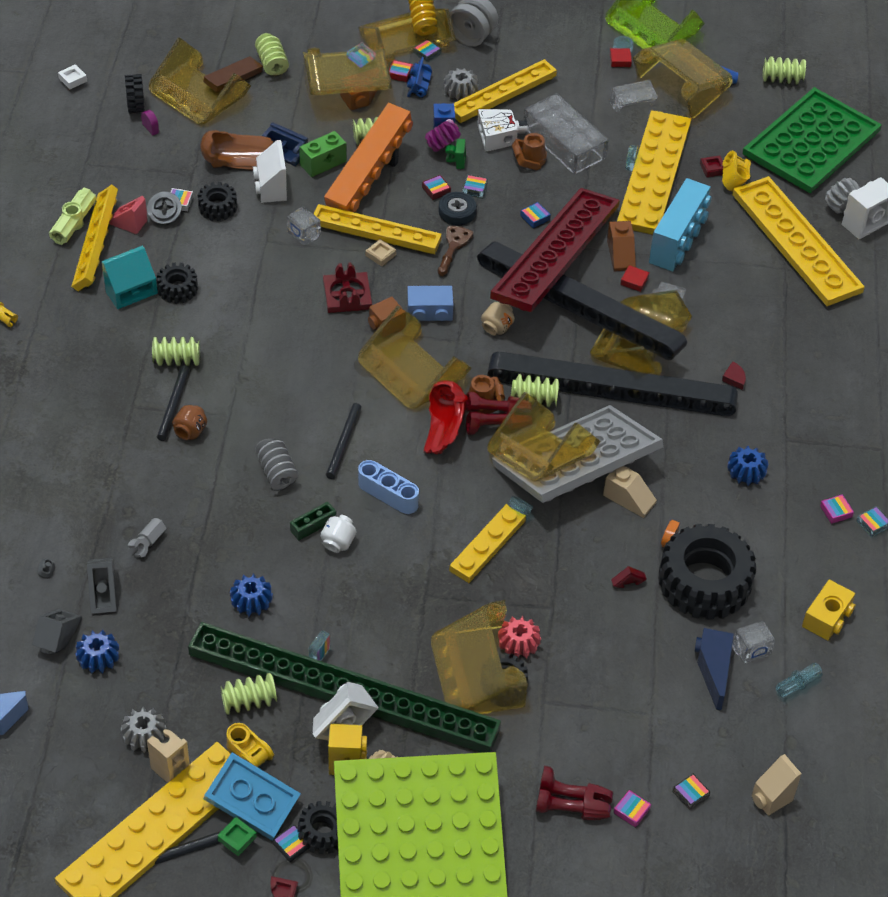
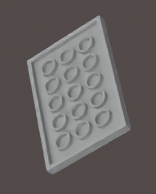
M609 405L492 458L495 468L544 503L553 500L563 493L573 491L576 487L585 483L592 482L604 474L612 473L617 468L631 464L643 456L653 454L654 451L663 448V440Z

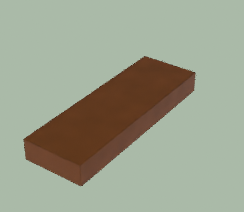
M249 56L204 76L203 82L214 91L219 92L263 72V65Z

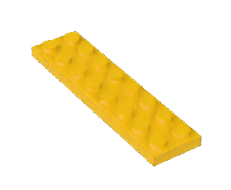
M651 110L617 220L631 221L633 231L653 235L654 230L664 216L691 124V118Z
M769 176L733 189L732 195L826 306L864 292L865 286Z
M218 742L213 744L54 878L55 883L69 897H118L154 866L155 861L166 850L177 846L219 810V808L205 801L203 797L231 753Z

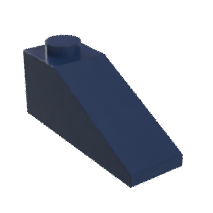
M704 628L702 638H696L694 652L699 653L697 663L715 708L721 710L725 698L734 633Z

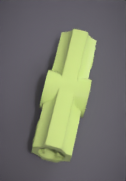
M83 187L82 190L77 192L71 202L63 205L62 215L49 232L50 238L55 243L60 245L67 243L75 230L83 227V219L96 201V195L90 189Z

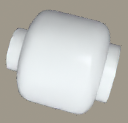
M345 515L330 517L320 535L323 546L335 553L347 550L357 532L356 528L352 525L353 521Z

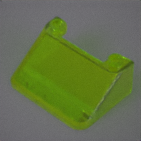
M616 0L606 13L605 19L607 23L652 56H660L695 35L705 24L694 10H691L679 25L651 5L656 0Z

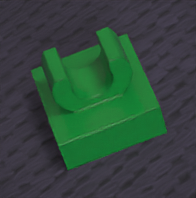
M457 139L456 146H446V153H451L447 154L446 161H456V169H465L466 140Z
M237 817L217 835L218 841L237 856L257 838L256 832Z

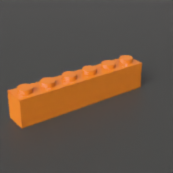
M388 102L325 194L326 206L350 212L357 211L361 199L369 193L372 183L379 178L384 165L390 162L394 150L400 147L405 134L411 131L413 121L410 111Z

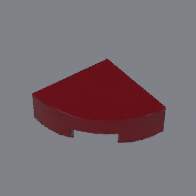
M732 361L724 373L722 381L743 390L746 380L745 372L741 366Z
M630 566L611 579L613 586L618 588H625L624 585L634 582L636 585H639L647 580L645 572Z
M271 876L270 884L273 897L296 896L298 889L297 881Z

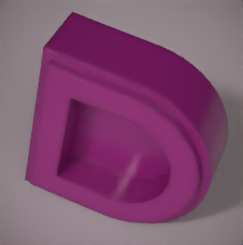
M151 110L142 112V125L152 136L158 134L159 124L154 112Z

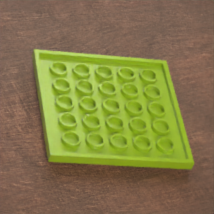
M496 752L334 761L341 897H507Z

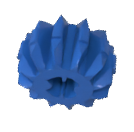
M748 445L745 449L738 447L736 452H732L727 465L731 478H737L738 484L742 481L746 482L747 486L751 482L758 484L760 479H764L768 469V460L765 459V453H758V448L752 450Z
M254 573L250 578L243 574L242 581L235 580L234 587H231V604L234 608H237L239 614L246 611L248 616L252 612L260 615L261 609L268 610L269 603L273 600L270 582H265L264 576L257 579Z
M92 630L90 636L83 634L82 641L77 642V651L75 653L76 660L80 662L82 669L89 668L92 674L96 669H99L102 674L105 667L112 669L114 666L113 662H117L119 659L120 650L112 634L106 635L104 630L99 634Z

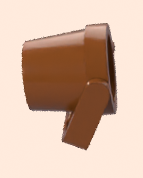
M530 133L525 136L524 140L515 139L512 144L514 155L520 166L539 170L545 164L547 152L545 150V139L542 135Z
M477 375L472 379L468 392H475L484 399L504 401V388L497 377ZM478 410L475 412L490 414L498 410Z

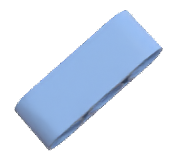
M366 460L360 463L358 466V485L363 491L401 513L411 514L417 511L419 489L414 483L375 461Z

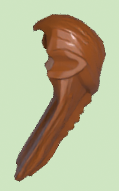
M212 130L203 135L200 149L204 159L212 164L213 168L227 166L236 169L253 170V167H257L256 158L271 146L273 141L264 136L237 135L225 131Z

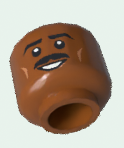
M185 405L174 417L172 425L175 434L179 438L191 440L196 439L207 426L208 420L201 407Z

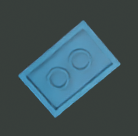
M232 752L203 799L230 816L237 817L250 828L273 841L301 793Z

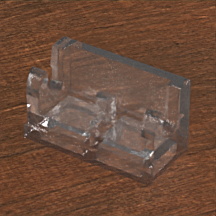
M645 80L612 87L609 102L612 104L615 112L619 113L621 112L620 108L631 104L647 101L650 106L654 105V101H657L658 96L651 81Z

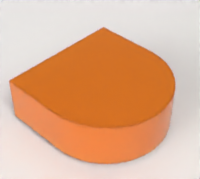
M675 520L669 522L661 541L662 547H665L666 543L670 541V537L679 531L680 522Z

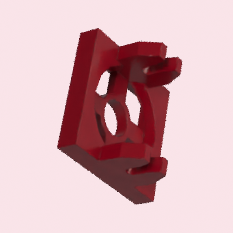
M350 262L347 265L346 271L343 270L342 263H339L335 268V275H323L328 313L369 310V307L372 306L367 272L356 273L354 265ZM356 282L359 285H361L363 289L355 290L354 288L350 287L349 283ZM342 283L343 288L339 291L331 292L335 284ZM346 291L352 292V297L348 298Z

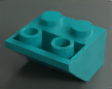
M143 245L102 261L105 291L117 309L158 294L156 276Z

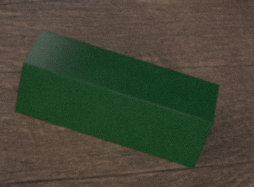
M327 501L290 521V531L300 541L323 528L330 517L336 516V510Z

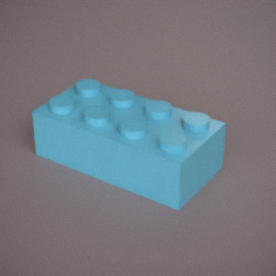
M686 178L653 232L649 258L650 264L672 272L677 264L681 265L685 250L689 251L691 248L692 238L698 236L701 223L705 224L709 212L706 209L709 207L712 196H709L711 186Z

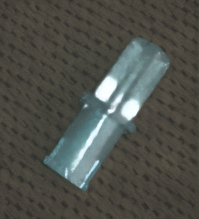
M812 663L800 671H793L790 677L778 683L775 687L776 691L781 697H785L798 689H805L808 683L822 677L821 667L817 663Z

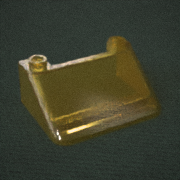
M435 8V19L437 20L435 27L438 30L427 36H420L414 33L411 12L358 27L359 32L378 60H383V63L392 62L395 60L396 54L416 49L415 47L426 40L437 44L439 48L449 46V42L456 40L448 8Z
M178 38L151 78L149 90L197 124L202 125L243 98L251 85L233 73L223 90L219 92L214 91L203 82L206 75L197 70L203 64L202 54L183 39Z
M684 39L642 49L633 57L636 73L640 78L660 61L686 81L681 88V95L686 100L689 115L693 119L728 89L733 81L732 75Z
M380 43L368 44V50L365 51L374 59L361 67L349 58L350 55L357 51L321 53L320 48L307 49L308 52H303L305 85L311 95L375 91L392 88L385 47L381 46Z
M677 290L632 296L620 302L679 332H683L687 328V324L692 318ZM606 329L602 330L590 351L594 359L624 370L659 375L662 371L661 364L658 361H654L657 356L656 354Z
M396 306L362 347L358 359L360 364L405 406L414 409L429 401V394L435 383L443 380L457 383L472 368L455 356L443 367L414 341L421 334L420 321L400 306Z
M524 392L490 439L487 449L490 454L531 481L538 482L590 456L601 441L578 423L573 424L563 440L550 433L549 431L555 425L554 414L528 393Z
M505 600L490 602L432 635L431 646L446 703L480 714L525 707L528 686L526 677L521 670L514 666L502 669L492 629L502 628L507 613Z

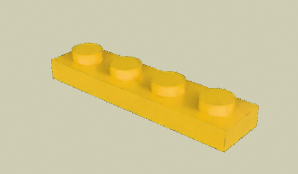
M506 504L449 565V571L470 583L526 521V515Z

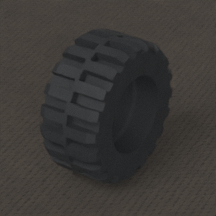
M695 524L693 528L688 526L681 529L680 533L677 532L672 535L670 541L666 543L659 568V585L663 595L669 597L668 602L674 607L677 605L680 612L684 614L688 612L692 614V617L698 619L700 616L706 617V620L714 619L715 616H719L720 619L727 617L729 612L734 614L740 610V606H744L748 601L756 574V558L753 551L750 550L748 543L745 540L741 541V536L736 532L731 533L728 528L723 526L721 528L715 527V524H708L707 526ZM695 563H709L722 569L727 577L719 580H706L694 575L687 567Z

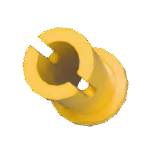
M0 302V321L8 327H12L13 323L17 322L18 315L5 308L4 304Z

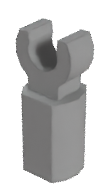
M153 518L138 534V538L132 539L128 543L129 548H136L138 546V551L134 556L144 557L148 552V547L152 546L167 529L162 520Z

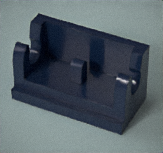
M273 122L262 135L270 138L273 143L281 140L284 161L296 167L300 162V146L308 143L307 137Z

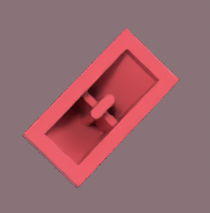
M140 196L119 207L114 212L109 224L137 234L148 221L145 198Z

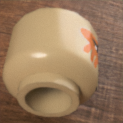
M500 302L490 304L481 317L484 330L491 335L504 334L515 319L512 307Z

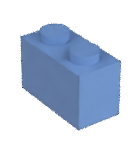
M408 286V321H453L452 286Z

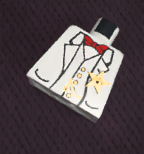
M478 110L477 125L485 152L512 146L515 139H517V133H524L528 130L527 121H515L511 110Z

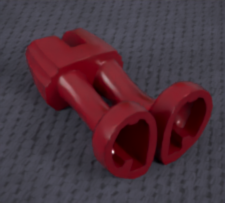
M475 392L466 393L468 397L466 411H469L466 418L467 434L474 435L481 426L487 424L506 425L510 430L531 425L530 415L513 414V412L530 411V401L513 396L508 397L507 401L488 400L481 398ZM499 410L504 411V414H484L475 411Z
M544 766L535 812L546 813L549 810H565L582 813L583 820L608 819L611 813V806L609 804L613 800V791L588 783L587 786L564 784L555 779L553 768ZM552 795L567 796L581 800L561 799Z

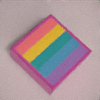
M843 494L821 501L820 507L831 524L853 517L854 511Z
M629 790L614 808V814L636 828L650 810L651 804Z

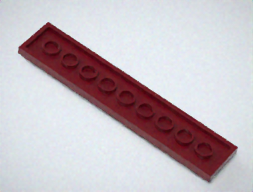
M580 188L491 290L490 299L514 306L523 311L532 312L618 209L620 200Z

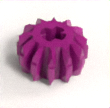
M448 119L426 133L425 139L428 146L434 152H437L458 139L461 133L457 124L452 119Z

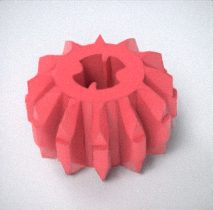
M523 615L520 620H516L512 616L510 622L504 621L502 628L498 631L500 649H505V653L509 655L514 654L517 657L522 655L527 659L529 653L535 654L537 646L541 642L539 626H534L532 619L525 621Z

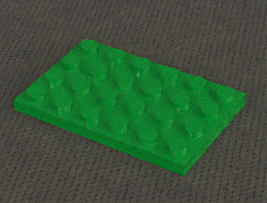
M814 87L743 148L742 154L811 194L881 130L882 124Z

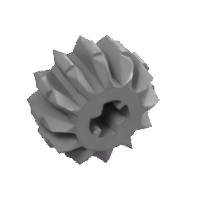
M458 68L455 71L450 70L444 79L445 93L449 94L450 98H456L457 101L476 93L478 90L477 75L473 74L472 70L466 71L465 68L463 70Z
M843 178L840 182L837 181L834 186H831V189L826 193L825 200L829 207L837 214L844 213L848 195L853 190L859 189L860 186L852 178Z
M142 707L141 712H136L132 709L131 716H124L121 734L123 735L124 743L131 745L133 751L140 747L143 753H145L148 747L147 740L152 736L163 743V730L166 729V725H164L162 715H156L154 708L146 712L144 707Z

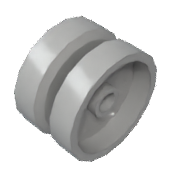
M461 0L447 17V25L453 37L467 46L480 45L498 24L497 11L489 0Z

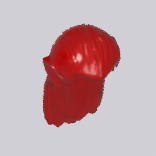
M443 380L435 383L429 394L431 425L424 446V452L441 454L458 436L468 397L456 382Z

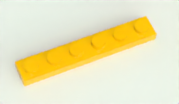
M545 59L453 103L455 119L462 123L478 115L479 109H491L556 77L557 70Z
M112 184L97 195L71 286L76 291L89 287L95 280L94 274L100 263L99 256L104 248L103 242L108 233L109 221L113 216V206L117 202L116 195L118 189Z
M321 204L317 205L311 218V225L377 241L381 239L385 243L430 254L436 253L442 237L441 233Z

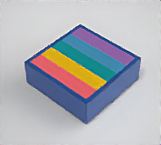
M537 202L522 209L520 216L532 228H535L549 221L551 214Z

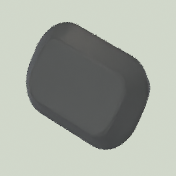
M42 559L37 571L41 577L50 578L55 563L49 559Z

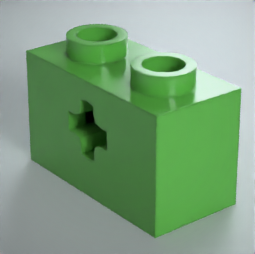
M336 131L300 146V166L311 177L347 161V143Z

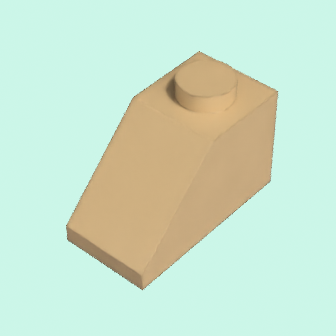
M622 466L606 477L603 496L642 518L656 504L657 500L641 476L633 470Z
M785 754L780 756L757 780L752 793L756 806L763 809L768 816L793 801L802 774Z

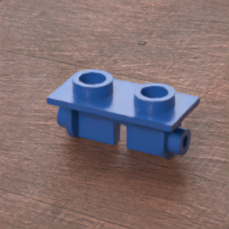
M424 57L420 59L418 64L414 63L410 70L412 76L407 83L409 88L407 97L412 92L417 94L418 97H423L427 94L432 69L430 65L423 64Z

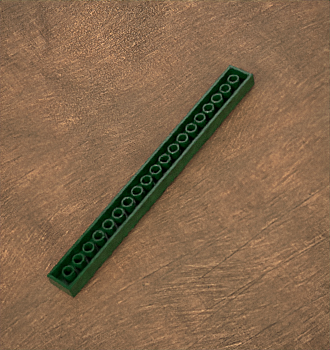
M204 622L200 623L188 646L190 656L253 677L260 675L263 680L266 679L267 673H271L274 684L328 702L337 694V690L347 682L362 685L379 707L371 716L481 753L492 751L500 731L501 720Z

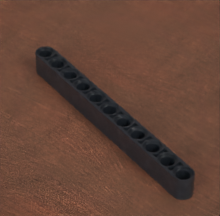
M493 241L477 255V260L483 268L503 278L523 254ZM565 275L560 277L544 297V299L666 360L674 359L687 345L685 336L679 331Z
M494 352L490 357L487 376L497 377L501 383L512 384L518 374H521L523 381L530 375L532 382L539 376L542 384L547 377L549 378L550 385L553 384L555 379H558L560 392L719 416H732L737 408L738 391L729 385L521 354Z

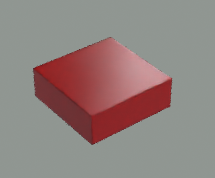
M610 48L611 67H631L630 48Z
M629 265L621 278L620 285L641 292L649 278V272Z

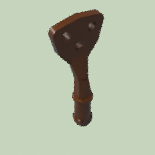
M458 226L447 227L446 240L449 249L442 257L443 260L440 267H438L437 271L440 276H445L448 273L450 263L453 261L454 252L467 245L473 237V231Z

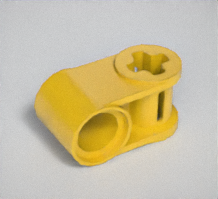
M733 150L723 160L722 178L724 186L732 192L734 188L742 186L750 179L751 161L737 156V153Z
M234 723L227 729V750L230 753L233 752L256 767L262 765L266 760L274 758V753L270 746L252 732L247 725ZM236 738L243 739L242 741H234Z

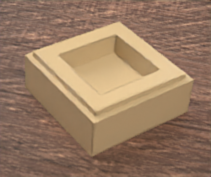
M380 239L365 251V256L383 266L396 256V249Z

